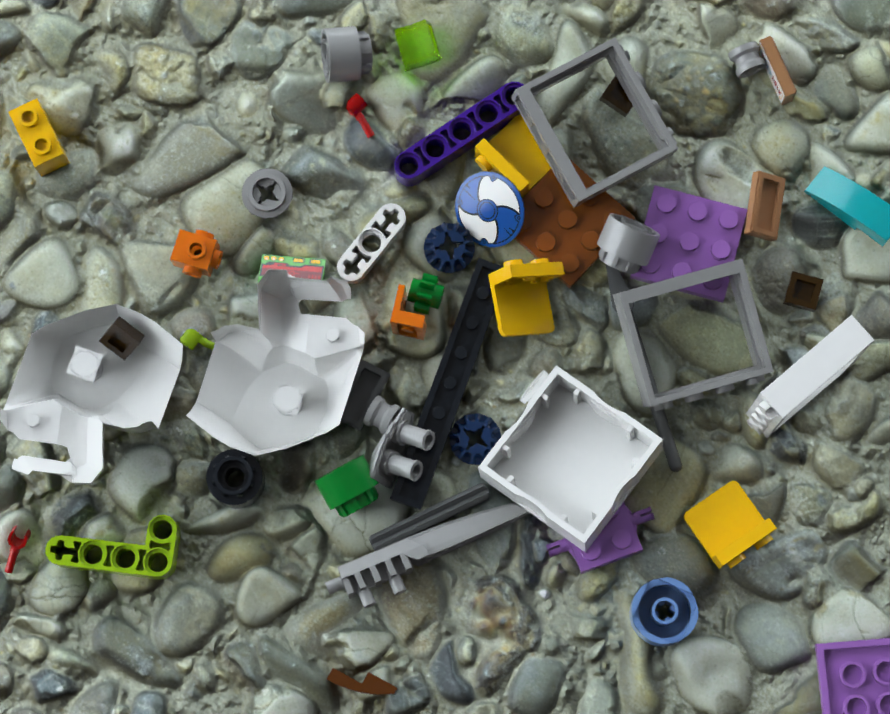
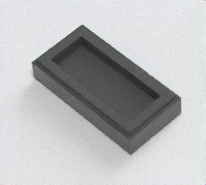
M361 360L340 422L361 432L365 426L363 424L365 414L375 397L381 395L391 376L390 373Z

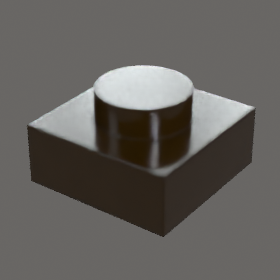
M615 75L599 100L626 117L633 105Z
M792 271L783 304L815 312L824 279Z
M119 316L103 334L99 342L125 361L141 343L145 335Z

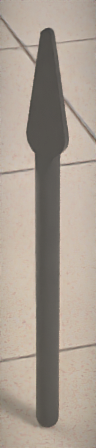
M606 264L612 307L617 312L612 294L629 289L620 271ZM634 302L629 303L653 392L656 394L659 393L632 311ZM652 406L650 409L659 437L663 439V449L669 468L672 472H679L682 469V463L665 410L655 411L654 406Z

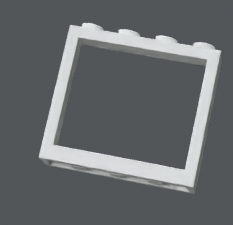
M853 315L848 317L760 392L746 412V415L749 417L747 420L748 425L751 429L754 428L759 435L763 433L768 438L850 368L872 344L874 339Z

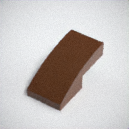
M332 668L327 677L328 681L340 687L362 694L389 696L396 695L399 690L370 672L367 673L363 683L356 681L335 668Z

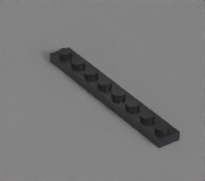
M478 258L417 424L419 428L432 430L435 433V442L428 451L412 445L409 446L406 457L422 462L423 471L417 481L398 476L390 497L392 501L420 511L422 510L495 310L488 274L503 268L501 265Z

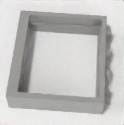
M616 38L515 89L511 96L573 208L665 160L678 149L677 142L673 137L674 131L670 127L665 126L661 119L662 111L660 106L654 99L651 100L645 90L646 83L644 78L638 71H634L629 62L630 55L628 50L624 51ZM606 58L658 151L586 189L534 96Z
M743 259L612 294L643 407L654 406L655 411L673 407V400L684 397L685 403L704 398V391L715 389L716 394L735 389L734 383L745 380L746 385L755 384L765 380L764 374L774 372ZM729 276L753 366L654 394L629 303Z

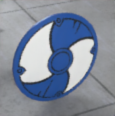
M490 171L476 173L462 183L456 195L455 212L458 223L469 230L475 243L485 247H500L511 242L519 234L525 216L524 203L516 186L505 176Z

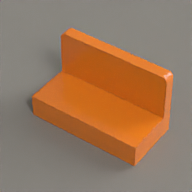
M399 284L390 320L392 333L424 340L427 329L425 315L405 311L407 302L406 286Z

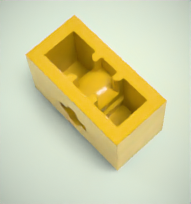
M37 98L8 112L34 167L41 177L70 163L44 108Z

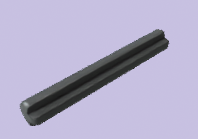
M479 483L371 535L369 541L374 551L426 530L488 500L490 493L484 483Z

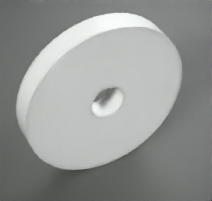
M545 370L533 380L520 398L522 403L528 402L549 374Z

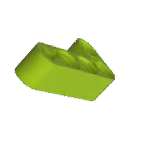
M158 515L149 522L145 545L59 535L47 542L45 554L49 561L63 568L151 579H167L171 577L176 569L181 529L178 523L170 516ZM170 523L172 526L171 535L166 539H159L156 534L159 525ZM64 544L66 548L78 551V557L64 554L61 560V557L56 554V550L62 549ZM94 547H100L103 553L102 559L96 564H90L87 559L88 552ZM126 551H132L135 555L133 565L128 568H122L120 565L121 555ZM158 555H164L168 560L167 567L161 572H155L152 569V561Z

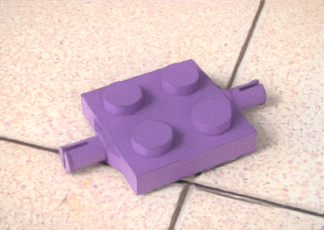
M623 502L586 553L566 538L546 544V548L550 558L569 551L575 558L580 573L584 574L641 553L643 548L637 536V525L654 520L655 518L650 506L632 513Z

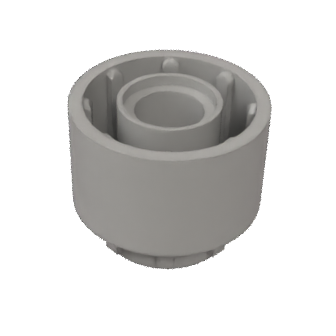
M355 26L322 29L321 56L327 83L358 81L361 78V74H369L372 70L373 56L368 33L357 31Z
M610 213L597 241V245L601 248L598 253L599 259L617 270L635 274L641 266L648 265L661 235L654 229L636 220Z

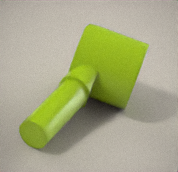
M187 329L180 337V342L191 351L198 343L212 351L215 345L214 342L207 340V338L194 329Z

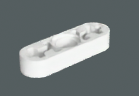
M389 203L378 210L339 259L337 270L342 280L347 281L348 284H356L362 281L404 229L406 216L402 207ZM397 213V221L399 223L397 225L394 223L389 224L385 229L389 237L385 238L384 234L374 227L378 225L382 229L386 224L384 215ZM371 235L378 237L381 241L380 248L374 252H368L362 246L364 239ZM356 249H358L363 257L370 259L368 263L363 258L357 265L358 274L353 272L349 275L345 274L347 271L345 264L348 262L352 265L358 259V254L354 253Z

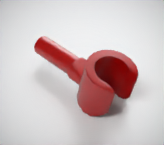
M356 93L347 101L346 109L360 123L369 139L375 136L365 116L361 113L368 104Z
M17 525L10 532L8 543L11 548L5 572H13L20 549L25 547L31 536L30 529L27 530L24 539L16 536Z

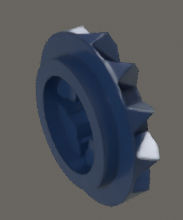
M443 222L441 225L432 228L424 242L426 260L434 269L443 273H455L463 270L469 265L475 252V243L469 230L458 223ZM447 235L451 239L452 244L459 245V247L454 248L452 260H450V255H448L446 250L441 251L440 247L445 245Z
M480 413L464 415L454 423L451 429L450 446L455 456L462 462L480 465L501 438V433L491 417ZM483 427L481 439L487 447L476 443L467 450L470 438L464 431L475 434Z

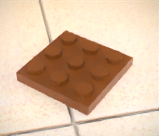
M570 160L586 189L596 184L592 178ZM550 169L523 198L525 209L524 222L519 234L514 239L536 259L548 258L549 262H562L565 274L557 278L571 289L600 258L598 253L601 248L597 245V241L609 214L615 213L635 220V217L606 191L573 208L552 169Z

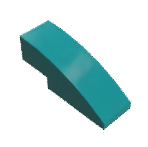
M824 166L804 192L854 230L860 229L883 247L890 238V204L856 182Z

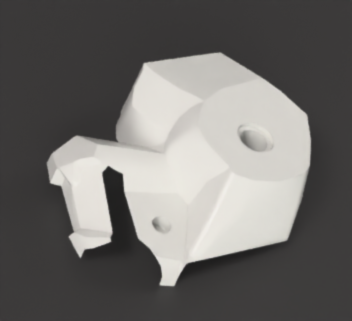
M268 270L257 284L259 329L234 324L223 326L211 332L216 342L197 401L186 416L222 443L254 456L287 449L325 434L338 426L362 356L365 332L352 324L347 318L301 314L298 303L301 300L343 302L346 299H351V287L347 281L331 276L327 280L296 278L289 275L287 270Z
M118 304L79 312L45 325L32 333L3 410L0 408V421L7 430L13 432L21 440L52 443L67 447L70 459L63 462L22 455L18 459H14L12 470L28 475L32 470L61 475L75 485L92 484L104 470L105 425L127 433H142L159 428L181 368L183 344L145 315ZM119 316L145 335L141 343L125 361L99 342L103 334Z

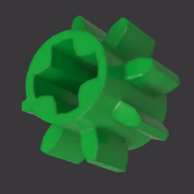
M423 273L422 280L413 278L407 301L414 303V311L429 315L430 308L439 309L445 286L438 285V276Z

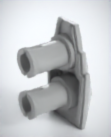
M402 408L394 422H391L371 455L370 478L377 480L389 489L393 486L398 475L412 481H417L422 474V462L406 457L408 446L412 445L428 451L435 442V433L432 430L413 426L415 414L406 408Z

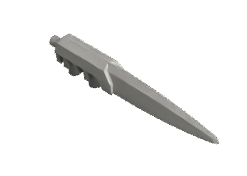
M514 502L429 528L338 566L340 576L325 582L329 595L345 589L349 599L354 598L358 594L363 607L369 608L376 604L371 588L375 586L378 588L382 586V583L389 581L394 595L402 594L406 591V587L401 575L413 573V565L419 567L435 558L483 538L531 513Z

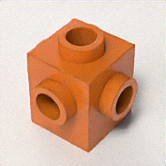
M180 229L170 260L175 267L182 268V273L188 276L201 278L202 275L211 277L213 268L218 269L220 266L223 251L220 250V245L214 239L213 234L203 230H196L195 233Z

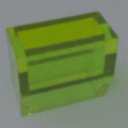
M424 19L414 24L394 29L405 72L442 60L432 24Z

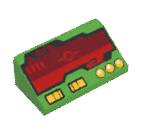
M262 254L258 283L268 270H287L289 275L296 278L324 280L326 259Z

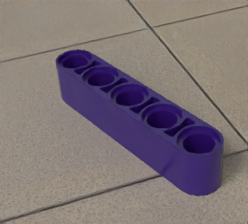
M520 82L505 84L400 153L394 162L397 180L404 186H415L474 148L483 138L487 139L504 128L514 117L520 114L516 105L509 104L506 98L512 95L515 89L524 84ZM490 111L497 118L493 122H484L480 119V115ZM458 129H466L470 132V136L465 140L456 139L453 134ZM432 146H439L444 150V153L439 157H431L427 154V151ZM412 163L418 169L414 174L406 175L401 172V167L404 164Z

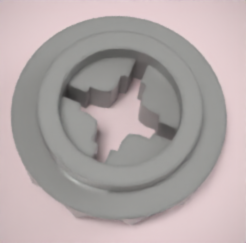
M266 168L255 171L245 180L242 187V200L245 207L252 215L262 219L278 218L280 214L288 210L293 199V191L289 179L275 169ZM257 187L265 190L274 187L273 195L277 202L266 199L261 203L262 194Z

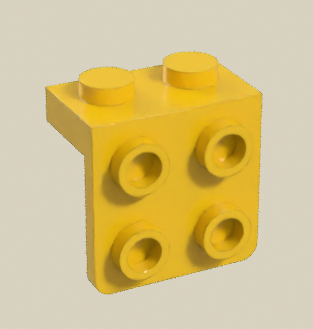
M521 114L514 117L489 142L483 138L475 146V161L483 171L496 172L508 178L516 186L522 198L551 169Z
M539 258L523 264L522 259H514L504 262L503 268L488 274L498 330L501 336L542 335L554 331L555 325L546 282L565 274L562 262H549L548 258Z
M730 481L684 514L685 522L718 569L726 564L731 569L747 558L743 552L752 546L759 550L773 540L770 534L777 529L770 518L764 520L737 481Z

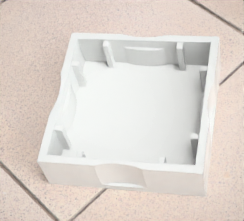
M556 365L528 401L521 417L512 427L505 431L478 466L481 479L586 553L663 450V439L625 412L607 405L593 390Z

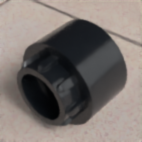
M237 449L226 450L218 454L211 461L207 469V486L211 494L226 507L233 509L246 508L254 504L264 491V471L256 458L249 453ZM240 471L244 473V482L240 486L231 487L228 485V477L232 472Z

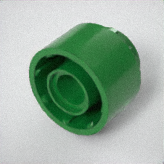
M364 454L314 481L329 509L336 508L342 517L362 509L377 500L379 496L375 488L379 482L370 478V465Z

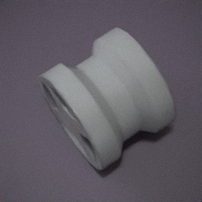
M756 41L740 45L728 53L730 61L734 62L737 67L735 73L739 79L754 75L767 66L765 59L759 56V46Z
M378 395L370 404L363 419V424L369 427L374 425L379 428L380 433L384 434L402 408L396 404H387L385 399Z

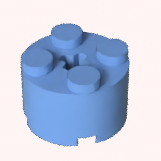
M668 577L654 579L644 584L633 597L629 611L631 626L636 634L645 642L660 647L675 645L686 638L694 629L699 614L696 599L690 588L683 582ZM666 604L669 606L668 612L672 614V617L660 620L658 618L659 613L655 611V608H661Z

